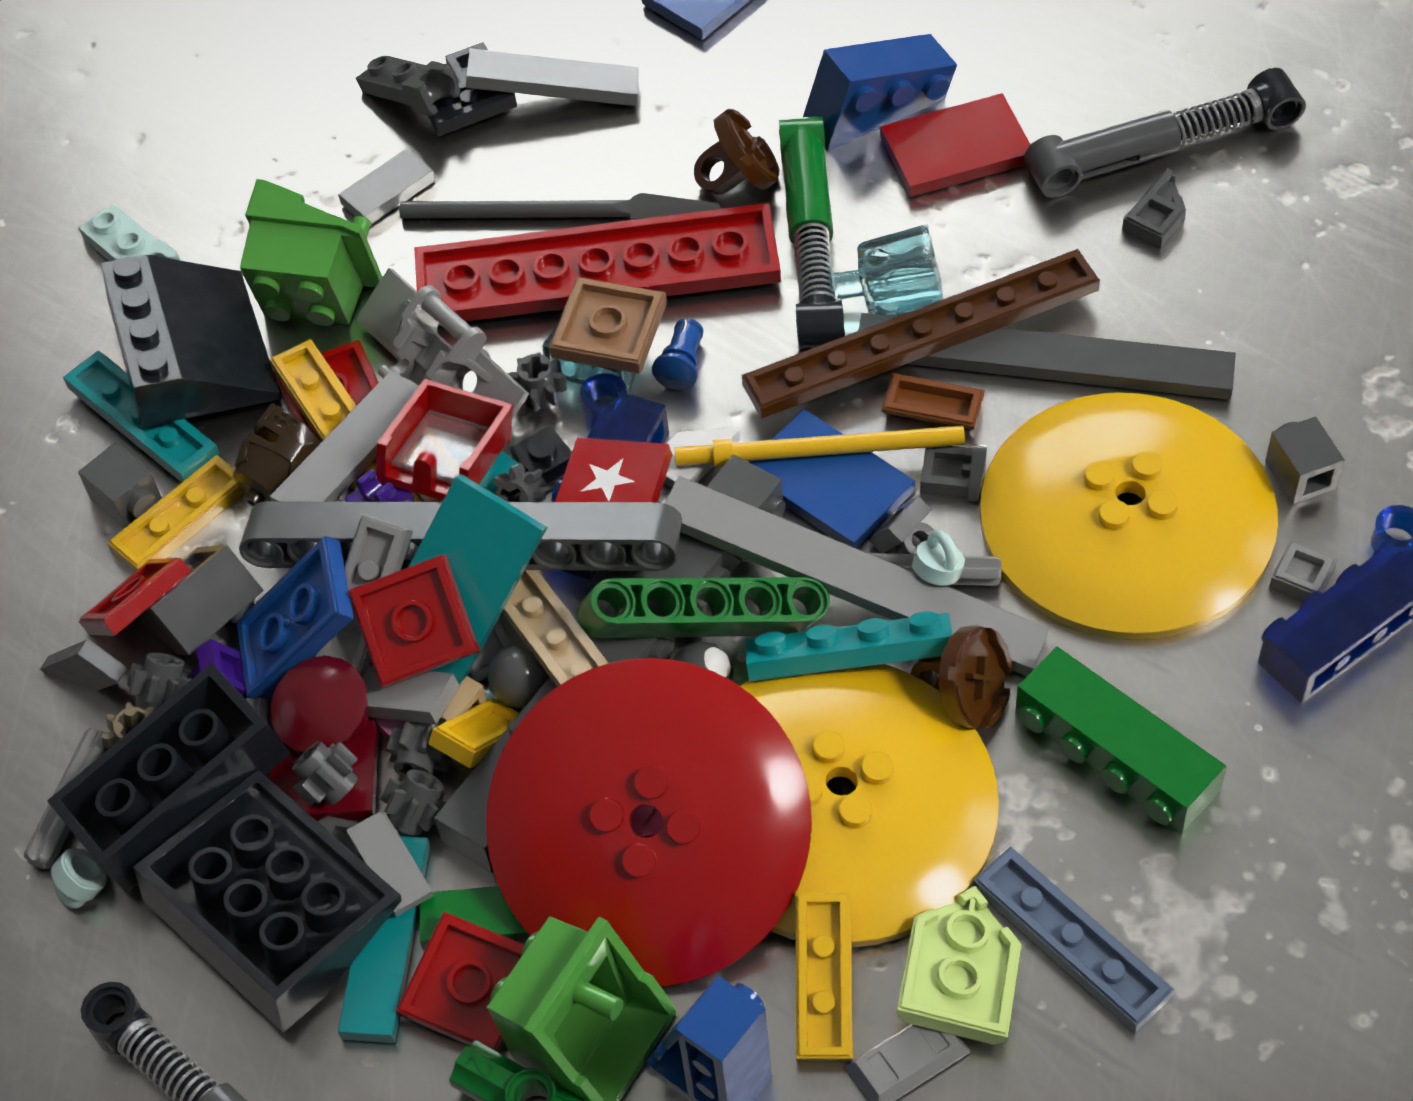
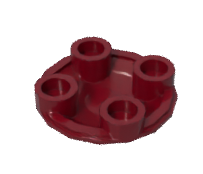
M323 655L305 659L291 668L276 686L270 704L271 724L280 740L300 755L317 741H321L326 747H329L332 743L334 745L338 742L343 744L350 740L351 737L360 735L367 728L369 718L366 712L368 705L366 684L359 671L342 658Z

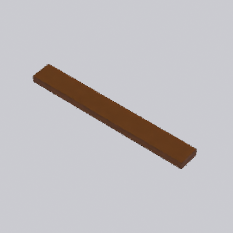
M1079 249L745 373L742 375V386L762 419L1099 291L1100 279Z

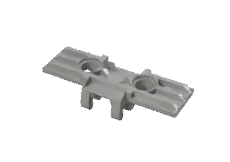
M388 267L356 319L399 360L391 367L386 365L380 366L378 374L384 378L390 371H393L417 385H420L424 379L463 390V379L472 370L477 377V384L472 393L513 404V419L529 393L496 364L486 350L482 349L487 340L486 334L478 327L471 328L441 300V294L435 287L427 285L417 291L394 269ZM439 324L458 340L454 347L437 334V326Z

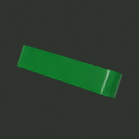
M807 577L611 578L602 580L595 585L581 601L577 611V618L582 629L592 637L759 636L767 632L791 634L806 631L822 618L829 608L830 598L827 590L820 582ZM647 599L654 600L663 608L664 617L657 616L651 612L647 605ZM696 599L703 600L710 606L712 616L705 615L699 610ZM745 599L753 601L758 606L760 616L748 610ZM792 599L802 602L806 608L807 615L797 611ZM597 600L608 602L614 608L615 617L604 615L598 608Z

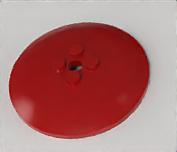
M657 658L623 660L587 670L567 680L541 699L521 720L499 757L492 776L486 811L487 845L496 882L507 905L527 933L531 936L533 933L539 932L549 916L587 932L597 918L601 917L609 922L643 970L653 975L660 986L687 983L713 974L746 955L767 936L779 922L799 888L807 864L812 831L811 801L801 762L790 739L766 707L745 689L714 671L686 662ZM643 805L655 807L662 817L660 830L654 836L648 838L636 834L631 825L634 811Z

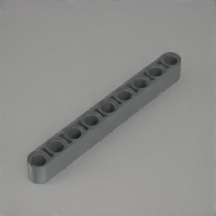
M260 502L251 509L239 546V553L244 560L257 567L292 568L322 538L328 536L340 541L345 566L361 515L364 514L413 531L401 569L409 567L442 502ZM508 502L548 527L525 570L659 571L672 567L676 562L682 516L677 509L668 504L658 502Z

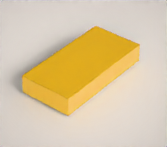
M491 698L433 728L428 744L466 767L472 768L480 763L507 730V724L512 723L520 713Z

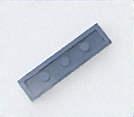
M1011 846L973 880V887H977L990 905L1134 1033L1173 997L1174 989Z

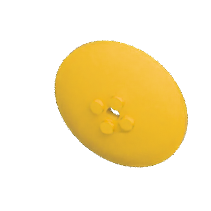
M1103 393L1072 399L1050 407L1022 424L1006 439L992 459L984 478L981 491L980 522L984 543L989 556H997L1001 559V577L1030 606L1054 621L1078 631L1113 639L1145 640L1171 637L1196 630L1214 622L1238 606L1253 591L1269 565L1277 536L1278 509L1270 479L1259 459L1238 435L1212 416L1194 407L1159 396L1139 393ZM1122 493H1134L1143 501L1136 505H1126L1124 502L1119 501L1117 496Z
M886 664L757 681L748 680L740 686L765 706L781 725L799 757L807 780L812 815L811 843L806 868L797 891H851L852 947L877 945L910 935L915 916L931 908L936 910L944 905L954 903L957 900L958 894L973 886V880L984 868L993 845L998 823V786L994 767L976 729H966L953 724L944 711L940 693L937 689L903 670ZM834 777H846L854 783L856 789L848 795L841 796L832 793L826 784ZM796 893L779 922L771 930V932L792 940H796Z

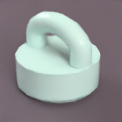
M935 529L929 534L927 541H923L917 546L912 567L922 580L938 586H947L956 583L960 579L965 558L962 552L955 546L952 538L944 530Z
M71 848L66 850L51 868L55 892L61 902L71 909L80 908L86 901L92 900L107 883L106 872L90 853L83 849Z

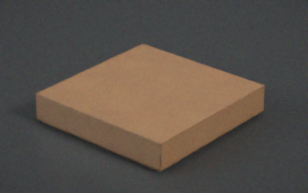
M577 277L549 346L551 358L641 374L667 304L666 293Z

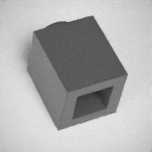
M1315 416L1298 423L1288 422L1277 430L1272 431L1265 461L1291 502L1296 504L1337 489L1345 459Z
M115 442L78 471L90 500L124 528L162 499L152 473Z

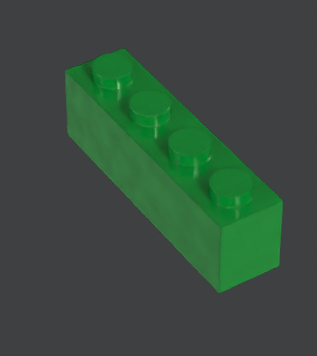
M1058 646L1017 686L1015 713L1018 714L1026 727L1036 733L1042 732L1058 743L1061 750L1071 760L1077 763L1084 762L1101 775L1104 782L1112 790L1121 794L1126 793L1144 806L1148 815L1156 822L1163 825L1169 824L1182 834L1220 793L1227 767L1224 763Z

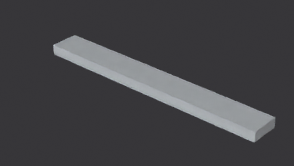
M678 476L665 501V504L673 506L680 512L682 516L681 533L787 577L815 579L825 587L828 594L890 620L909 618L918 612L931 611L937 614L949 613L952 634L960 627L971 625L992 628L998 631L1008 647L1012 670L1028 676L1033 671L1050 628L948 586L930 584L922 580L914 572L684 477Z

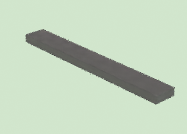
M861 313L858 331L897 316ZM999 328L907 364L1231 400L1236 353Z

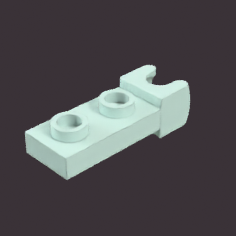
M114 204L78 227L83 240L108 261L146 254L181 260L175 249L164 240L156 239Z

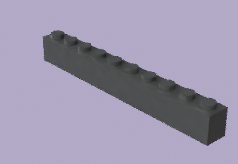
M734 454L707 486L710 489L781 518L785 511L782 479ZM680 532L676 562L672 567L659 571H637L632 578H730L737 565L741 561L746 562L748 560ZM647 599V605L651 612L657 616L664 617L663 608L654 600ZM696 599L697 607L702 612L707 603ZM609 605L603 614L608 617H615L614 608ZM586 633L608 663L643 658L669 659L673 652L674 644L680 638H597ZM550 677L512 723L516 724L524 718L541 699L557 688ZM508 728L434 817L442 843L491 873L493 869L486 837L487 801L492 776L502 753L501 744L510 738Z

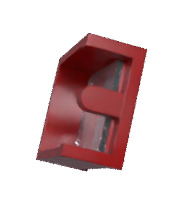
M424 379L377 442L376 477L378 481L384 484L390 482L394 487L440 501L444 500L455 477L461 474L479 485L506 444L509 445L511 442L513 404Z

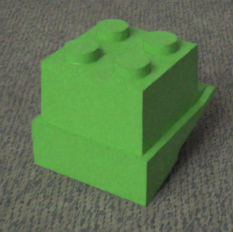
M256 178L245 213L250 226L239 268L263 314L279 321H287L293 318L310 320L321 326H330L333 323L350 325L363 286L376 288L383 277L367 240L371 221L363 216H355L353 221L350 222L306 204L304 196L300 193L268 180Z
M549 916L539 932L533 933L527 939L522 949L520 960L509 976L502 978L496 984L490 997V1003L487 1006L513 1059L528 1068H537L545 1071L552 1077L555 1085L583 1101H621L677 1013L675 1005L653 975L643 970L609 922L601 917L597 918L587 932Z

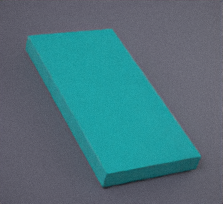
M461 474L455 477L409 567L442 554L447 556L481 652L548 527ZM480 653L437 668L431 672L453 673L460 685L465 677L468 676Z

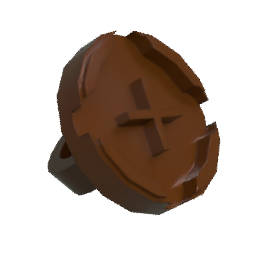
M728 108L713 119L714 129L719 141L706 149L698 157L694 165V179L699 187L714 195H719L730 191L746 178L757 188L766 190L779 180L777 178L780 176V168L777 160L764 138L762 139L760 135L755 137L750 134L748 129L753 126L748 118L738 110ZM723 161L724 166L721 175L711 181L710 172L712 167L716 163Z
M979 625L960 627L949 638L942 656L918 659L910 673L912 676L925 681L937 689L940 693L944 711L953 724L966 729L990 728L1003 715L1010 698L1011 688H1004L1005 675H1011L1012 670L1010 654L1006 643L998 631L992 628H984Z

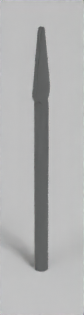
M637 193L631 199L401 201L399 205L401 219L631 217L632 220L720 209V205L714 202L650 193Z

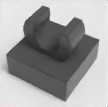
M919 496L898 507L868 540L880 553H884L896 546L898 554H915L917 548L912 543V536H916L920 542L927 541L929 534L934 530L930 525L921 522L931 511L930 507Z

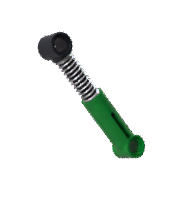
M822 116L778 119L781 163H783L788 234L791 243L795 246L800 303L795 304L799 350L812 349L845 336L842 300H836L832 256L830 253V241L833 238L834 231L825 161V137Z

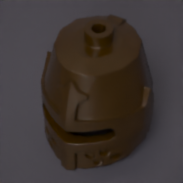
M273 403L269 405L256 423L254 434L250 432L242 442L234 464L233 478L236 484L246 493L244 500L252 507L260 502H271L270 495L321 443L304 423L293 414Z

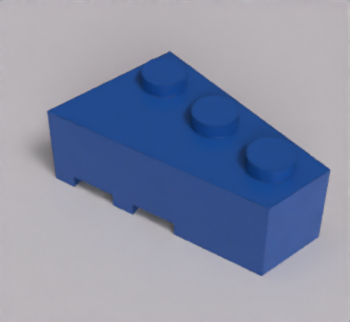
M931 33L824 49L803 117H823L825 149L827 151L875 131L880 126L893 123L945 100L958 64Z
M718 975L649 1056L644 1066L692 1101H753L772 1077L766 1009L763 1000L748 986L742 983H737L733 986Z

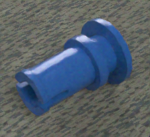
M688 318L684 332L682 331L685 320L680 319L677 321L670 345L663 349L661 355L655 359L652 365V374L656 381L669 389H689L697 380L698 371L696 366L698 361L696 351L703 337L704 329L699 322Z

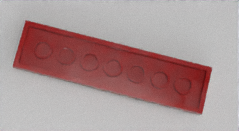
M769 203L414 247L416 290L419 291L424 286L432 285L440 292L441 300L464 321L564 309L577 277L665 292L666 296L781 282V269Z

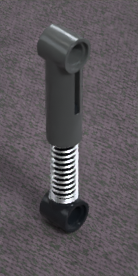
M1277 67L1269 68L1256 75L1245 91H1241L1239 94L1234 93L1232 96L1227 95L1225 98L1220 97L1218 100L1214 99L1204 104H1198L1196 107L1191 106L1189 109L1184 108L1182 111L1177 110L1175 113L1167 109L1065 140L1057 135L1044 136L1028 147L1024 155V161L1042 193L1049 198H1058L1069 194L1083 180L1178 152L1181 145L1183 146L1185 142L1191 143L1193 139L1198 141L1200 137L1205 139L1207 135L1211 137L1214 133L1219 135L1221 131L1234 130L1236 126L1241 128L1243 124L1248 126L1251 122L1254 124L1265 123L1272 130L1285 129L1298 121L1304 114L1306 102L1283 69Z
M110 981L102 983L90 990L83 999L80 1009L81 1018L101 1049L110 1054L126 1057L128 1062L133 1063V1066L139 1069L141 1074L146 1075V1078L152 1081L154 1086L159 1087V1090L165 1093L166 1097L170 1100L248 1101L230 1084L216 1085V1079H210L208 1072L203 1073V1067L197 1066L195 1060H190V1055L184 1054L183 1049L177 1048V1043L171 1042L170 1037L164 1036V1032L158 1030L157 1025L152 1021V1017L141 1007L128 986L120 982ZM125 1012L116 1023L106 1025L111 1016L116 1013Z

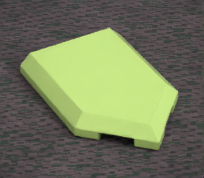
M976 886L958 894L957 900L954 903L944 905L936 910L931 908L914 917L896 1015L905 1023L993 1045L1006 1042L1008 1038L1021 943L1009 927L1003 928L987 908L988 901Z

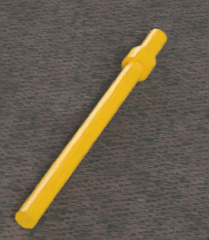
M963 426L737 443H732V438L713 439V444L674 447L676 466L714 464L715 468H722L733 454L745 461L957 446L965 445V434Z

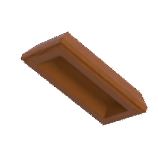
M892 373L881 412L888 416L946 427L963 426L964 430L971 431L975 429L985 390Z

